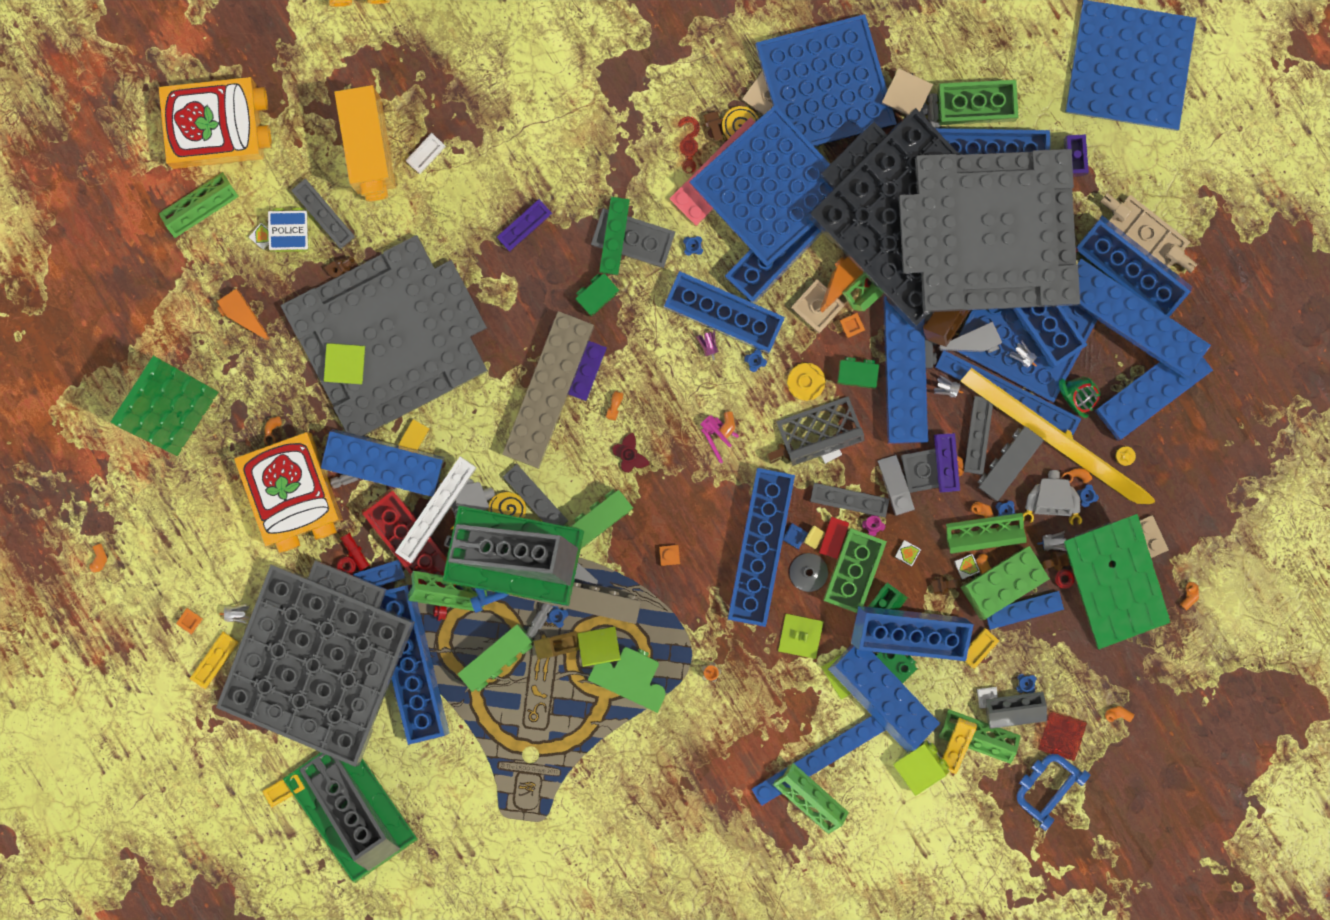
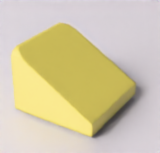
M812 526L804 543L816 549L825 533L816 526Z

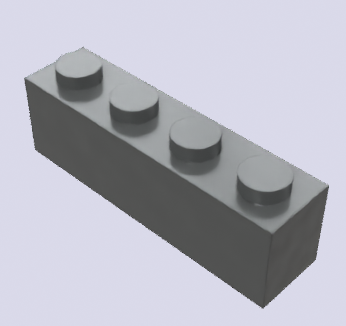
M1026 426L1022 429L1018 428L1012 435L1014 440L1011 444H1005L1000 451L1003 453L999 459L995 458L989 466L991 468L987 475L984 473L978 480L980 485L977 488L995 502L1001 498L1044 441Z

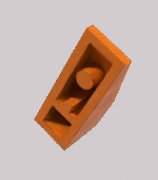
M842 257L835 263L836 269L832 272L820 308L822 313L843 294L842 292L863 274L849 257L846 259Z
M238 289L233 290L217 301L220 305L217 308L223 317L227 316L266 340L270 339Z

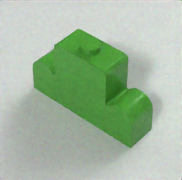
M625 647L620 656L621 660H618L615 667H613L611 662L596 664L588 678V681L658 713L666 695L664 687L660 684L650 685L659 662L648 657L649 653L640 648L638 651Z

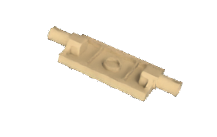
M1108 192L1102 198L1100 203L1113 211V216L1109 221L1168 268L1174 263H1178L1191 273L1194 267L1198 265L1184 254V250L1190 241L1132 195H1129L1121 203Z

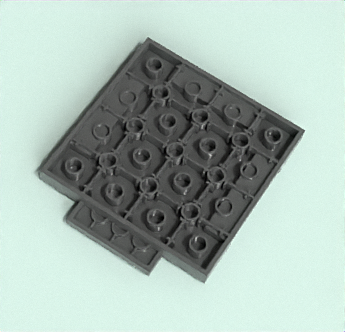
M1072 149L1037 150L1018 153L916 156L917 194L900 195L899 207L903 274L921 273L923 312L1073 306L1080 304L1072 189L1074 188Z
M417 235L322 286L313 288L281 305L347 433L365 436L488 372L471 339V336L487 329L453 261L450 260L434 268ZM327 343L365 346L362 385L324 382Z
M314 561L309 577L277 564H271L216 708L352 766H359L373 732L372 727L398 660L402 657L415 621L380 607L387 589L320 561Z

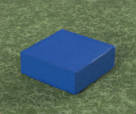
M792 523L783 540L799 549L808 532Z

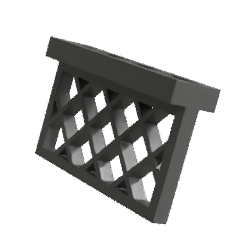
M849 396L776 421L792 466L865 441L863 430L860 427ZM847 403L849 409L846 415L836 411L839 405ZM826 410L831 413L828 421L818 417L820 412ZM834 414L844 418L840 426L830 423ZM809 417L813 419L810 427L800 424L803 418ZM846 420L854 422L856 428L847 430L843 426ZM816 421L826 424L822 433L812 429ZM788 423L795 425L792 434L784 431L782 425ZM828 426L838 430L835 436L830 437L825 434ZM798 427L807 430L804 439L795 436ZM810 432L820 436L817 442L811 443L807 441ZM792 439L802 442L798 449L791 451L790 443Z

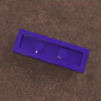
M539 199L500 233L497 239L510 252L549 218L552 212Z
M591 341L588 342L568 395L587 401L607 347Z
M955 433L934 435L939 493L960 491Z

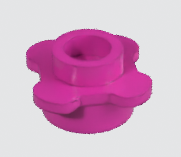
M872 515L867 521H863L862 527L868 530L869 535L876 536L877 532L885 529V524L881 522L878 516Z

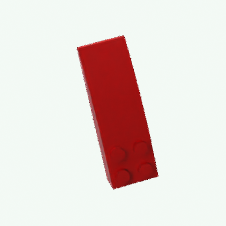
M393 487L362 510L363 516L410 575L413 571L444 575L447 557L431 536L413 563H409L395 553L417 521V518ZM418 578V584H428L423 579ZM438 581L435 582L439 587H442V588H445V587H446V586H445L443 583H441V582H438Z

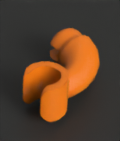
M617 390L613 393L611 407L608 408L606 415L607 419L616 421L619 413L618 407L624 396L622 391L620 393Z
M272 417L266 422L264 428V443L268 445L267 438L269 436L276 443V437L272 435V430L282 425L280 417Z
M1082 468L1073 469L1061 475L1063 477L1068 474L1070 476L1069 483L1073 481V477H1079L1083 483H1088L1092 480L1090 472Z

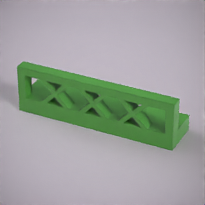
M222 172L160 212L159 215L167 229L176 238L239 196L226 175ZM224 181V183L216 187L219 182ZM174 213V215L171 216L170 218H168V219L166 218V217L169 216L170 214Z
M864 273L842 292L853 310L865 311L883 295L873 283L868 288L864 287L865 279L867 278ZM855 288H858L859 294L854 300L850 293Z
M1022 513L946 524L947 543L950 554L1027 543ZM1019 520V525H1008L1011 521ZM992 524H999L997 528H990ZM975 526L981 527L978 531H971ZM951 530H962L959 534L951 535Z
M418 571L412 572L413 587L408 593V601L474 611L470 598L478 595L471 589L472 587L461 586L464 589L461 591L457 590L453 586L454 584L444 582L442 575ZM418 578L423 579L428 584H418ZM436 581L441 582V583H443L446 587H445V588L439 587L435 582H436Z
M948 709L938 738L949 741L956 724L949 722L950 717L957 720L961 718L977 724L978 731H975L968 748L1001 761L1012 763L1017 754L1021 735L1001 728L990 729L988 723ZM986 732H993L996 737H989ZM1004 739L1015 740L1014 745L1008 744Z
M794 763L790 764L785 774L773 783L781 793L828 834L843 826L849 812ZM785 781L791 788L785 787L782 783ZM796 795L802 796L805 800H800ZM810 807L816 808L819 813L813 812ZM824 820H829L833 825L829 826Z

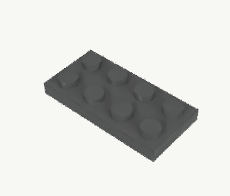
M602 209L591 243L592 246L603 249L609 213L607 209ZM628 216L622 255L664 269L676 232Z

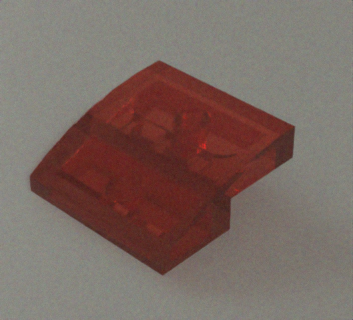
M1050 710L1038 744V750L1050 754H1058L1066 759L1075 761L1087 722Z

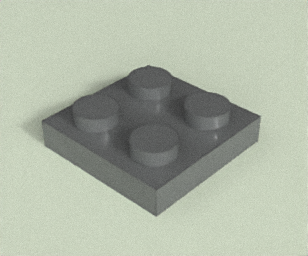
M935 449L901 455L906 483L910 493L939 487Z

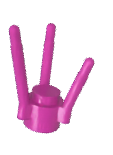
M710 415L700 424L703 427L701 431L706 436L719 463L722 464L723 460L709 433L711 435L716 433L728 447L732 445L718 430L719 426H722L724 423L718 417L714 418ZM735 432L732 433V435H733L734 437H736V438L739 437V435H738L737 433H735Z

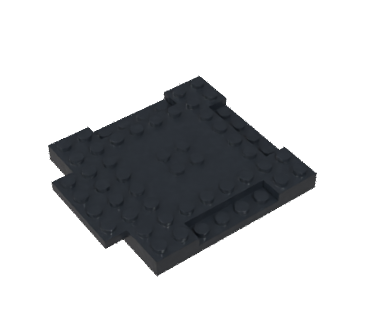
M916 108L911 110L888 134L875 122H872L820 174L832 190L806 215L832 244L835 243L887 297L886 301L911 327L917 326L930 312H923L921 273L903 274L899 196L917 194L916 156L960 155Z

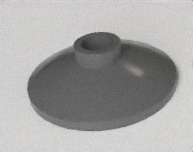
M807 553L798 556L790 567L791 581L802 591L812 592L818 590L825 584L828 577L826 563L815 554ZM807 569H811L813 571V574L811 576L806 575Z

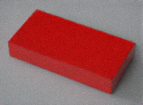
M834 517L830 518L819 551L820 554L838 559L849 522Z

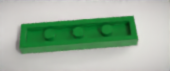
M611 197L599 273L619 276L630 199Z

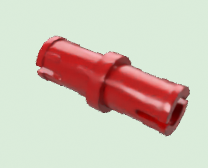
M350 532L340 538L349 552L348 556L352 557L359 571L370 565L361 551V546L358 547Z

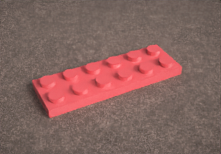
M751 117L670 198L696 226L713 208L690 184V181L755 123Z

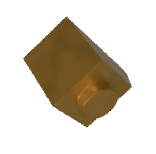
M577 631L534 641L538 660L580 650Z

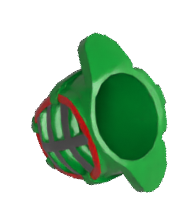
M1084 376L1068 381L1066 384L1063 378L1059 380L1060 391L1066 402L1078 415L1087 418L1089 414L1085 412L1093 410L1092 408L1098 402L1101 394L1091 378Z

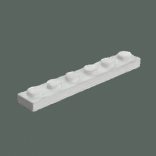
M463 457L458 458L395 553L409 563H413L476 470V466Z

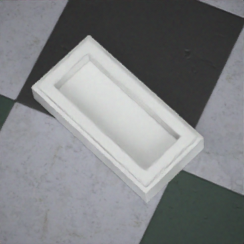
M431 133L407 158L406 162L421 174L446 146Z

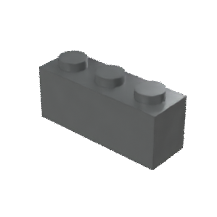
M1036 692L986 699V716L989 728L994 729L1047 721V704L1044 693Z

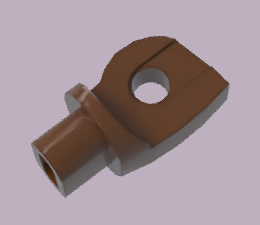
M718 111L703 115L705 120L703 125L704 127L711 128L714 141L721 140L722 136L718 124L723 119H720Z
M353 257L339 259L328 264L325 270L331 277H339L344 272L350 271V267L356 264V261Z
M782 443L778 444V450L767 454L766 457L770 464L780 459H783L785 462L790 461L785 444L783 445Z
M1054 551L1050 555V559L1042 561L1040 564L1043 569L1053 567L1055 570L1060 571L1063 567L1069 566V561L1065 551L1059 553Z
M942 575L938 579H932L934 595L941 593L946 595L949 588L963 586L962 578L947 581Z

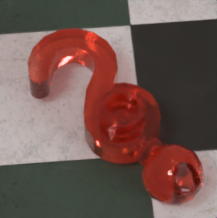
M687 116L678 122V128H682L685 124L690 123L694 126V130L682 139L679 149L681 154L685 156L681 166L682 170L687 174L695 172L697 167L693 156L698 151V143L694 138L699 134L700 125L697 119Z

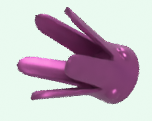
M715 330L713 333L711 331L709 334L705 333L704 338L701 335L699 337L696 336L704 349L705 357L712 355L713 360H715L713 354L719 352L716 346Z

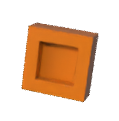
M858 313L840 320L847 339L865 331Z
M678 545L659 547L661 566L680 564Z
M186 608L176 624L193 635L203 621V618L191 609Z

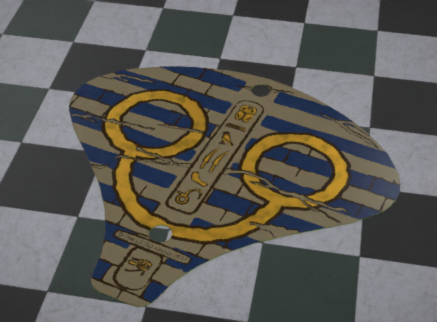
M580 557L578 558V563L598 580V583L594 584L575 579L574 582L581 583V588L588 589L589 586L601 588L600 592L607 593L608 590L620 592L619 596L625 598L627 594L638 596L641 605L637 623H628L558 607L561 610L568 611V617L564 619L563 627L558 628L556 624L545 621L542 628L538 629L539 633L536 638H532L533 642L531 645L533 647L525 654L520 652L516 656L518 660L511 666H503L501 668L503 672L495 679L490 677L487 680L488 685L479 692L477 690L472 692L458 676V673L515 625L520 624L527 631L529 626H532L531 623L537 612L541 611L540 607L543 603L508 595L503 599L485 605L483 610L477 613L471 610L447 607L446 619L436 621V617H433L434 605L418 602L439 692L465 721L481 745L497 785L499 811L508 819L531 822L544 820L551 810L556 792L578 761L600 740L648 709L588 681L595 665L583 667L580 650L538 660L534 645L535 640L574 631L582 633L615 627L620 656L625 647L638 651L640 648L649 653L648 657L659 662L650 685L660 684L664 687L666 695L682 682L691 665L692 648L688 634L677 616L660 599L634 580L603 565ZM460 585L455 586L457 590H464ZM486 591L487 596L496 593L492 591ZM618 661L611 662L613 667L616 666ZM528 746L535 747L539 752V758L534 763H527L522 757L523 750Z

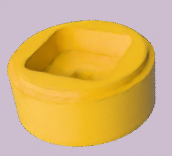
M1121 447L1115 454L1116 461L1122 466L1131 465L1136 457L1134 450L1130 447Z

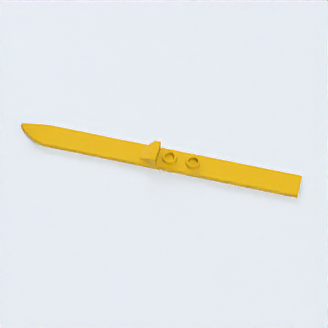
M973 368L961 379V382L1023 426L1029 428L1043 440L1130 501L1137 504L1155 503V499L1142 487L1076 442L1071 431L1067 429L1065 433Z

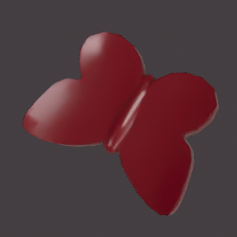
M634 433L627 435L623 439L622 444H616L612 448L614 455L621 458V468L626 473L631 472L634 467L643 468L650 465L646 457L637 453Z

